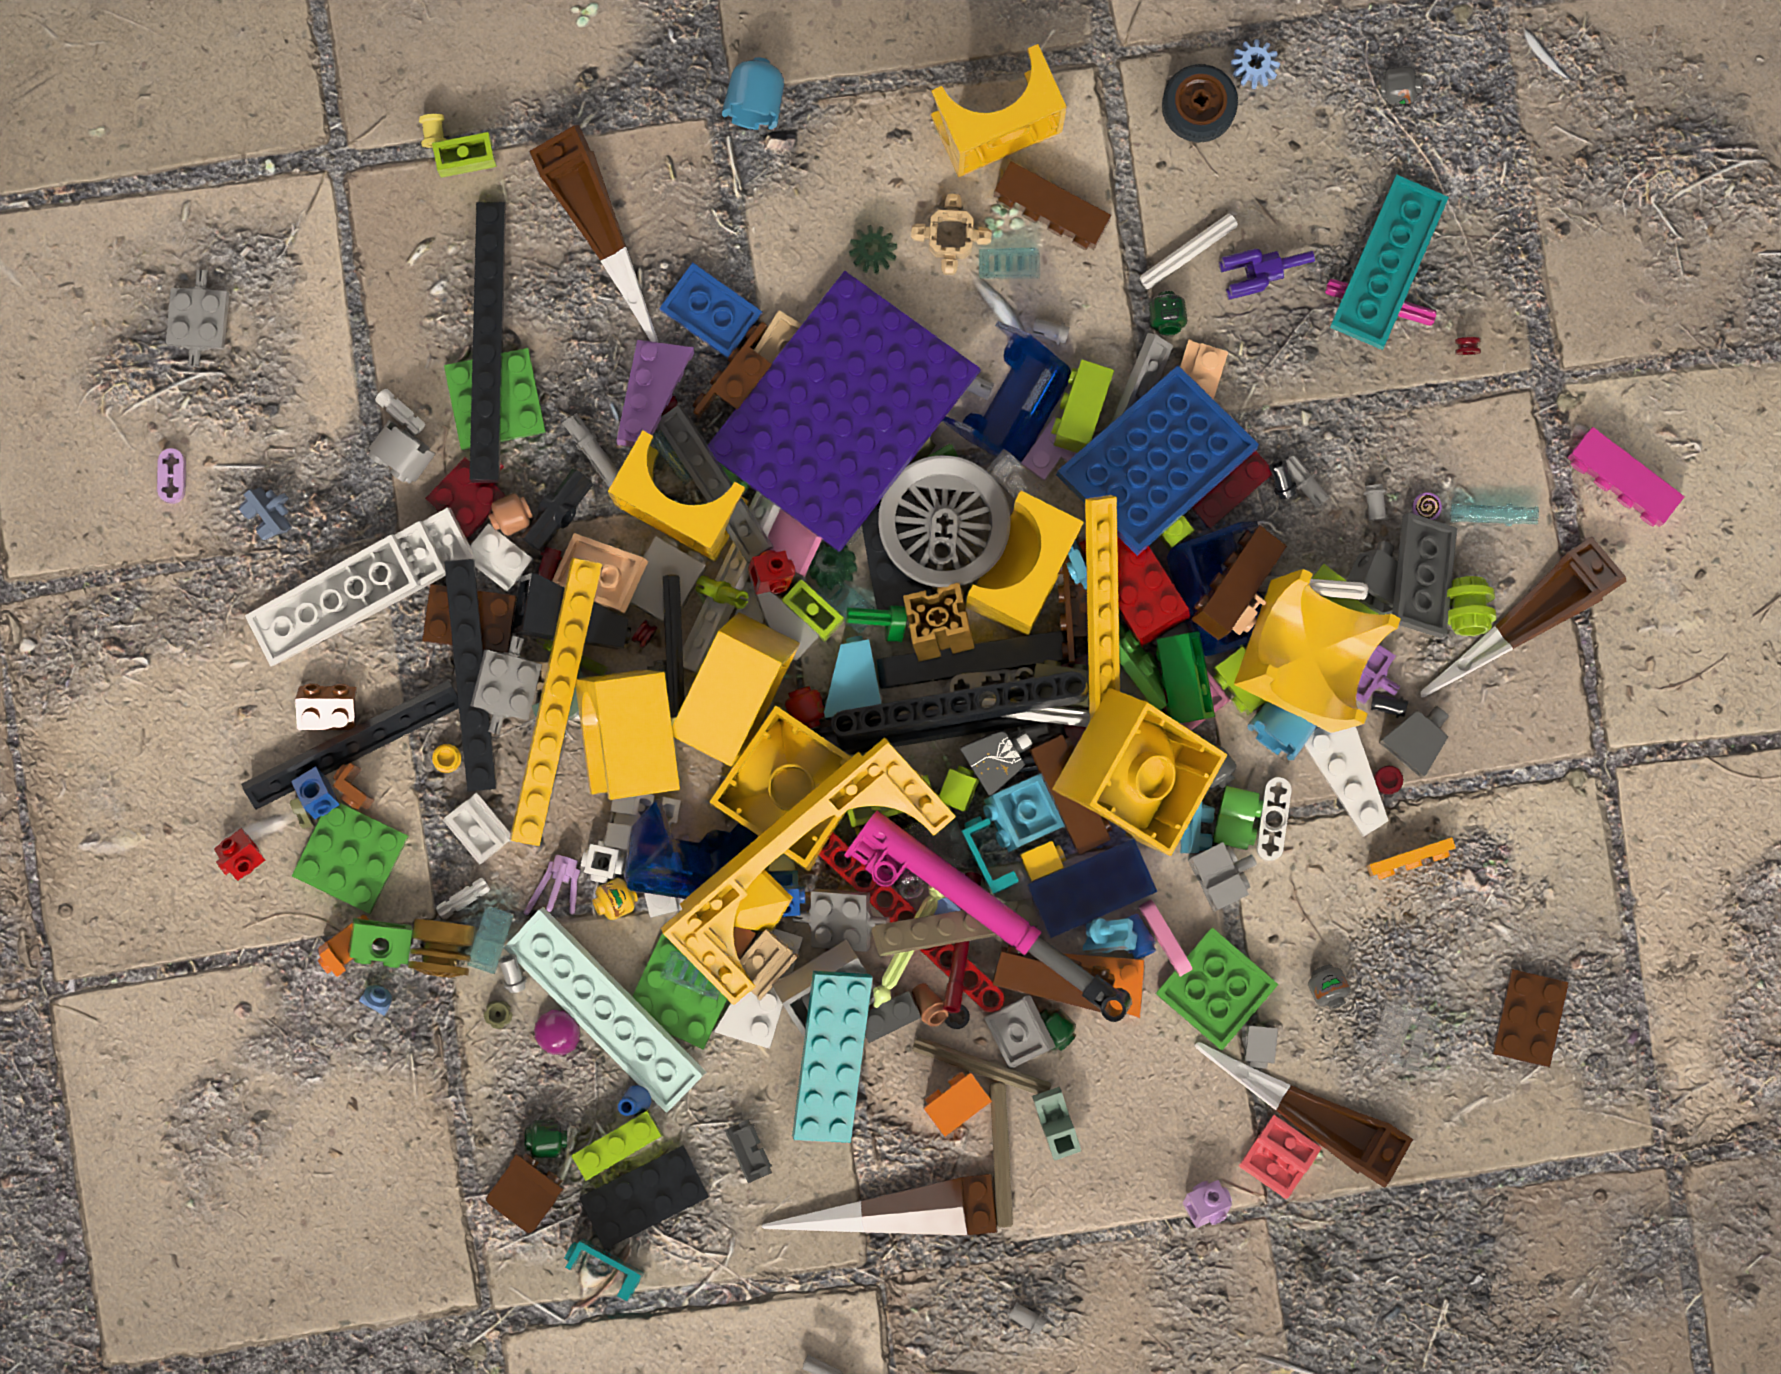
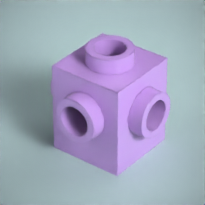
M1219 1180L1210 1184L1208 1181L1197 1184L1183 1201V1205L1196 1228L1209 1222L1211 1225L1220 1223L1227 1218L1226 1214L1232 1206L1231 1195L1226 1187L1221 1186Z

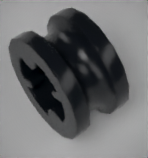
M961 1004L960 1011L963 1010L965 1013V1017H962L964 1022L960 1025L956 1021L951 1023L947 1017L945 1023L948 1027L961 1029L968 1024L970 1014L964 1005Z

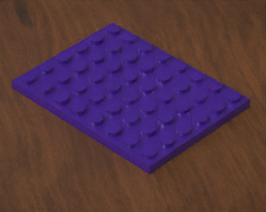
M844 270L775 358L772 366L742 405L732 413L710 441L708 447L719 464L840 552L977 377L981 369Z

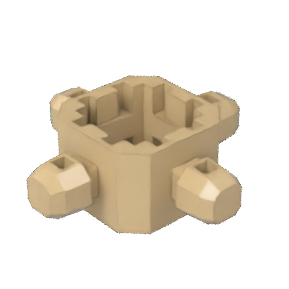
M948 194L944 209L947 210L936 211L931 216L930 227L925 226V224L912 225L911 239L924 242L925 239L929 240V251L936 258H944L941 259L942 273L944 275H955L958 267V260L956 259H965L972 253V242H976L977 245L990 244L992 230L978 227V230L973 229L974 218L967 211H959L962 209L960 195ZM938 222H962V224H966L965 247L954 248L936 245Z

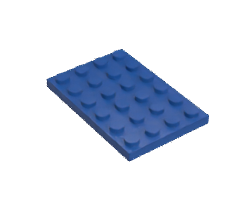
M1176 366L1057 471L1056 476L1084 504L1087 498L1108 495L1117 497V536L1138 556L1256 451L1259 444L1185 371Z

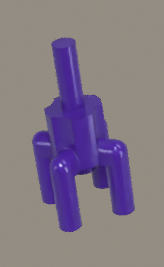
M1257 248L1224 256L1222 261L1218 262L1221 273L1245 267L1248 278L1246 281L1230 284L1229 288L1226 289L1227 298L1232 300L1262 292L1269 285V282L1284 278V269L1315 262V256L1313 251H1308L1281 258L1278 251L1262 254L1261 250Z

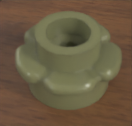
M494 1000L486 1006L487 1010L484 1012V1019L493 1028L501 1029L505 1024L511 1022L513 1014L510 1012L511 1007L507 1002ZM499 1011L501 1016L496 1017V1012Z

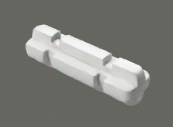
M388 389L378 393L375 398L376 402L382 408L385 406L387 408L386 411L402 426L405 424L407 426L406 429L415 436L423 430L425 423L418 416L415 418L414 413L398 398L395 400L394 394Z
M479 878L472 883L473 886L465 887L451 896L448 902L444 901L437 905L436 910L442 919L449 918L454 914L455 910L463 909L477 900V896H483L489 892L490 888L483 878Z

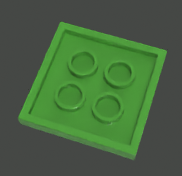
M525 348L503 353L501 442L546 433L529 349ZM472 360L444 365L461 450L470 449Z
M339 803L340 805L333 808L328 814L320 817L292 877L371 914L409 836Z
M1211 928L1187 956L1193 970L1182 976H1179L1174 971L1155 994L1222 1051L1279 984L1214 928Z
M661 934L632 996L669 1034L703 1050L727 1001V998L664 934Z

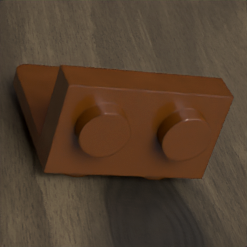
M518 1153L490 1191L486 1201L522 1230L532 1233L566 1188L561 1185L563 1180L550 1170L545 1173L538 1168L539 1162L531 1155L525 1153L522 1156Z

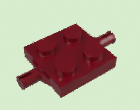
M464 457L425 499L436 508L437 512L451 508L465 537L468 539L489 517L488 515L493 513L492 503L506 495L495 483H471L469 480L470 461ZM500 463L501 471L504 468V466Z

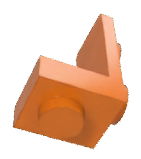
M365 914L357 918L369 920ZM352 923L318 948L319 956L321 957L318 959V962L327 974L332 971L338 977L346 971L345 964L353 959L349 957L348 953Z

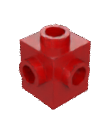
M768 550L759 556L752 557L748 572L756 595L767 592L778 594L789 588L795 576V566L791 559L788 560L785 550L778 552Z
M242 828L230 837L225 838L214 848L219 857L216 861L218 867L225 875L231 873L237 881L250 874L256 867L266 861L256 843Z

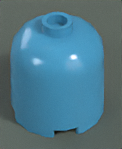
M761 57L738 64L731 74L722 116H731V123L743 128L758 130L759 125H768L769 129L777 127L784 89V77L779 69L771 65L769 60Z
M1268 701L1248 724L1249 731L1254 729L1257 731L1256 739L1276 755L1283 751L1288 754L1287 759L1290 761L1297 757L1317 728L1316 725Z

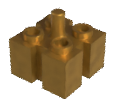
M960 583L951 584L948 587H938V594L927 596L926 591L903 596L910 623L912 643L918 661L940 657V650L951 648L952 654L975 648Z

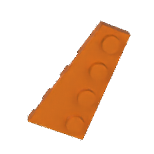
M1063 953L1069 959L1080 961L1083 967L1093 969V966L1096 965L1108 968L1110 974H1114L1115 982L1113 987L1126 990L1132 998V1005L1127 1014L1140 1018L1144 960ZM1110 1001L1113 1008L1117 1010L1122 1009V1005L1118 1001Z

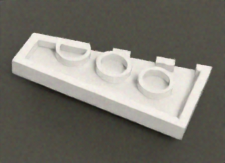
M1355 726L1333 733L1320 727L1316 729L1304 747L1364 837L1388 822V818L1357 728Z
M777 929L774 930L773 933L795 954L799 953L803 937ZM796 961L779 980L793 972ZM773 987L761 1001L752 992H749L735 1005L730 1004L714 1032L770 1049L783 1004Z

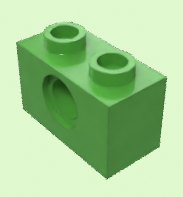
M353 918L348 950L349 957L354 958V962L360 964H371L373 960L382 961L384 966L399 968L401 964L408 965L413 932L412 927L407 924ZM377 938H384L388 941V945L383 950H375L372 947L373 941Z

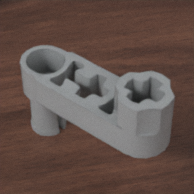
M1023 667L1014 670L1002 669L960 674L947 681V684L942 688V693L954 692L955 685L963 690L982 687L981 683L986 681V678H988V682H998L1001 680V683L1034 678L1030 677L1033 672L1031 669Z

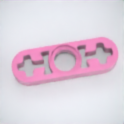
M1152 899L1138 906L1177 974L1182 976L1193 970Z

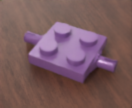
M1380 645L1376 647L1370 656L1358 684L1356 700L1363 705L1367 702L1372 692L1379 687L1393 696L1397 693L1396 690L1400 688V685L1386 677L1388 668L1396 655Z

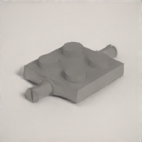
M196 270L195 287L187 289L171 288L166 345L188 349L189 360L187 366L193 368H200L201 351L225 349L229 292L207 288L208 271Z
M512 636L509 651L505 653L484 650L471 706L484 709L489 714H492L488 732L500 734L503 718L515 717L523 720H528L542 664L528 661L520 656L523 638Z
M816 888L811 891L810 910L800 911V916H792L793 922L809 923L811 947L832 949L843 941L848 940L854 951L867 952L870 949L871 929L875 925L886 924L890 921L889 917L873 916L870 908L869 892Z

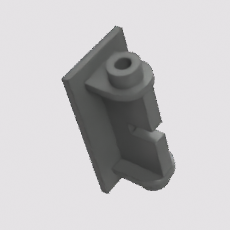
M749 1119L726 1129L725 1132L747 1182L751 1183L771 1174L770 1167H772V1164H770L764 1149H758L757 1144L761 1142L754 1128V1123L751 1124Z

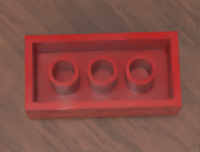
M1117 536L1119 613L1142 647L1190 618V612L1150 547L1148 546L1137 556ZM1085 539L1084 541L1079 543V547L1081 549V553L1086 559Z

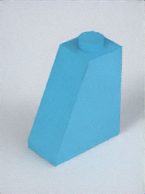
M862 636L850 637L845 639L846 644L840 645L824 710L825 720L832 719L837 712L842 710L881 704L869 639L863 640Z

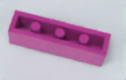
M1594 427L1587 431L1567 457L1572 461L1571 466L1582 474L1587 472L1595 478L1594 483L1600 489L1606 492L1608 490L1612 491L1618 496L1617 501L1628 509L1633 507L1641 513L1640 518L1652 527L1654 525L1662 526L1685 497Z

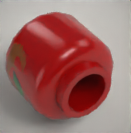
M806 686L788 693L790 698L785 701V707L790 716L810 729L821 725L819 719L825 716V705L818 690Z

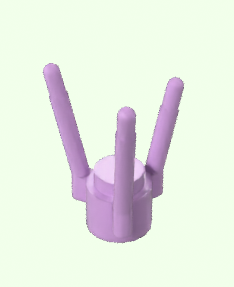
M556 855L554 862H549L547 871L524 910V914L529 915L551 875L555 879V883L549 898L547 911H552L561 883H568L571 878L569 912L574 914L577 880L580 870L576 869L578 861Z

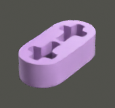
M169 448L162 451L158 457L157 491L163 501L169 504H176L185 496L186 460L181 452ZM170 455H174V458L179 460V464H174L173 474H170V467L165 464V460H169ZM170 479H173L174 487L179 489L178 492L173 493V498H170L164 492V489L170 486Z

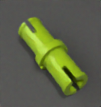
M704 575L698 578L696 584L705 587L696 586V591L712 597L716 603H727L737 609H743L748 603L747 600L740 598V596L749 598L748 593L732 587L729 582L716 581Z

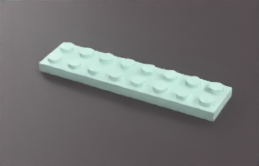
M544 907L539 909L504 947L509 954L516 955L517 962L639 1086L647 1089L651 1098L666 1113L707 1073Z

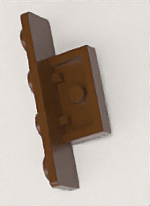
M763 321L759 326L753 325L745 336L747 342L741 349L737 347L731 353L727 360L730 364L724 372L719 370L710 381L712 387L707 394L702 392L692 405L695 408L693 414L696 418H701L717 396L735 410H738L772 366V363L753 350L768 328L767 324Z
M1067 554L1058 574H1063L1064 585H1058L1059 603L1065 602L1066 610L1065 614H1060L1061 631H1067L1068 642H1062L1063 660L1069 659V667H1073L1075 665L1073 639L1088 638L1087 589H1084L1081 582L1076 584L1074 579L1069 580V570L1066 565L1068 563Z

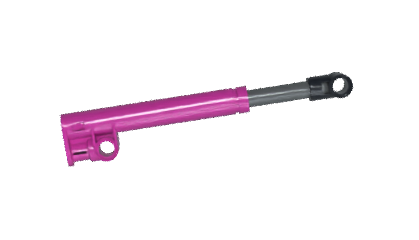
M878 810L872 815L845 853V857L853 856L865 865V870L872 874L873 880L880 886L887 887L892 885L907 868L1008 944L1014 945L1023 955L1027 952L1031 953L1083 992L1081 996L1099 1008L1106 1020L1118 1022L1125 1017L1130 1009L1132 998L1126 990L1113 987L1099 975L1092 976L1040 937L1042 931L1035 926H1031L1027 920ZM883 865L890 866L893 870V875L885 873ZM1110 1001H1118L1122 1005V1009L1117 1010L1113 1008Z

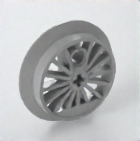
M940 455L918 460L903 470L882 497L878 515V526L882 544L889 558L907 576L922 584L934 587H948L955 583H960V586L985 575L1002 556L1010 534V511L1002 489L987 471L966 459ZM918 489L928 490L932 505ZM909 490L925 510L903 500L901 497ZM935 490L941 491V505ZM948 491L955 492L949 506H947ZM961 493H972L968 499L954 509ZM980 497L985 507L959 515L976 498ZM899 505L922 518L895 516L897 506ZM988 513L989 524L961 522ZM941 517H944V521L949 523L943 533H941V524L937 523ZM895 523L922 525L923 527L897 534ZM961 529L989 531L988 540L985 542ZM927 532L906 551L899 542V540ZM959 537L983 549L978 558L974 556ZM928 540V547L920 563H917L909 555ZM936 545L946 547L948 551L947 558H938L934 553V547ZM956 546L971 562L969 565L960 567L956 555ZM927 560L936 566V570L924 567ZM951 560L954 570L943 571V566Z

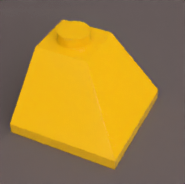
M764 869L747 888L746 892L748 895L740 901L735 915L734 927L763 932L768 928L772 932L793 899Z

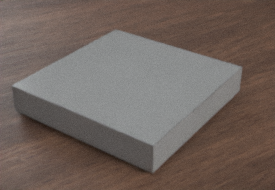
M1030 995L984 1017L1010 1069L1056 1047Z

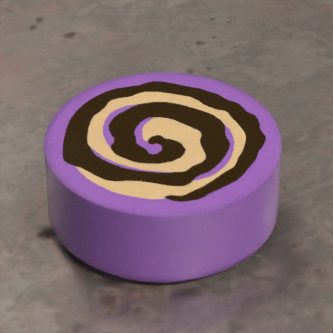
M1422 493L1412 503L1413 514L1435 520L1441 513V501L1432 493Z

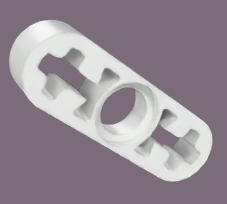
M1281 777L1271 779L1264 788V803L1260 816L1256 851L1258 856L1265 861H1273L1279 858L1284 848L1291 785L1286 779ZM1276 783H1281V788L1286 789V793L1280 795L1278 804H1285L1284 809L1278 806L1267 807L1268 801L1274 802L1275 794L1270 792V787H1275ZM1277 811L1282 817L1280 826L1273 828L1266 823L1268 812ZM1263 830L1272 833L1280 832V838L1277 836L1273 838V845L1278 846V850L1272 852L1271 856H1268L1267 851L1262 849V844H1267L1269 840V835H1263Z

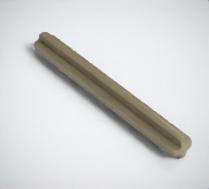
M916 1037L912 1047L914 1052L1034 1094L1051 1089L1050 1082L921 1037Z
M999 1082L990 1084V1099L992 1100L991 1118L997 1225L1000 1228H1006L1013 1225L1006 1085Z

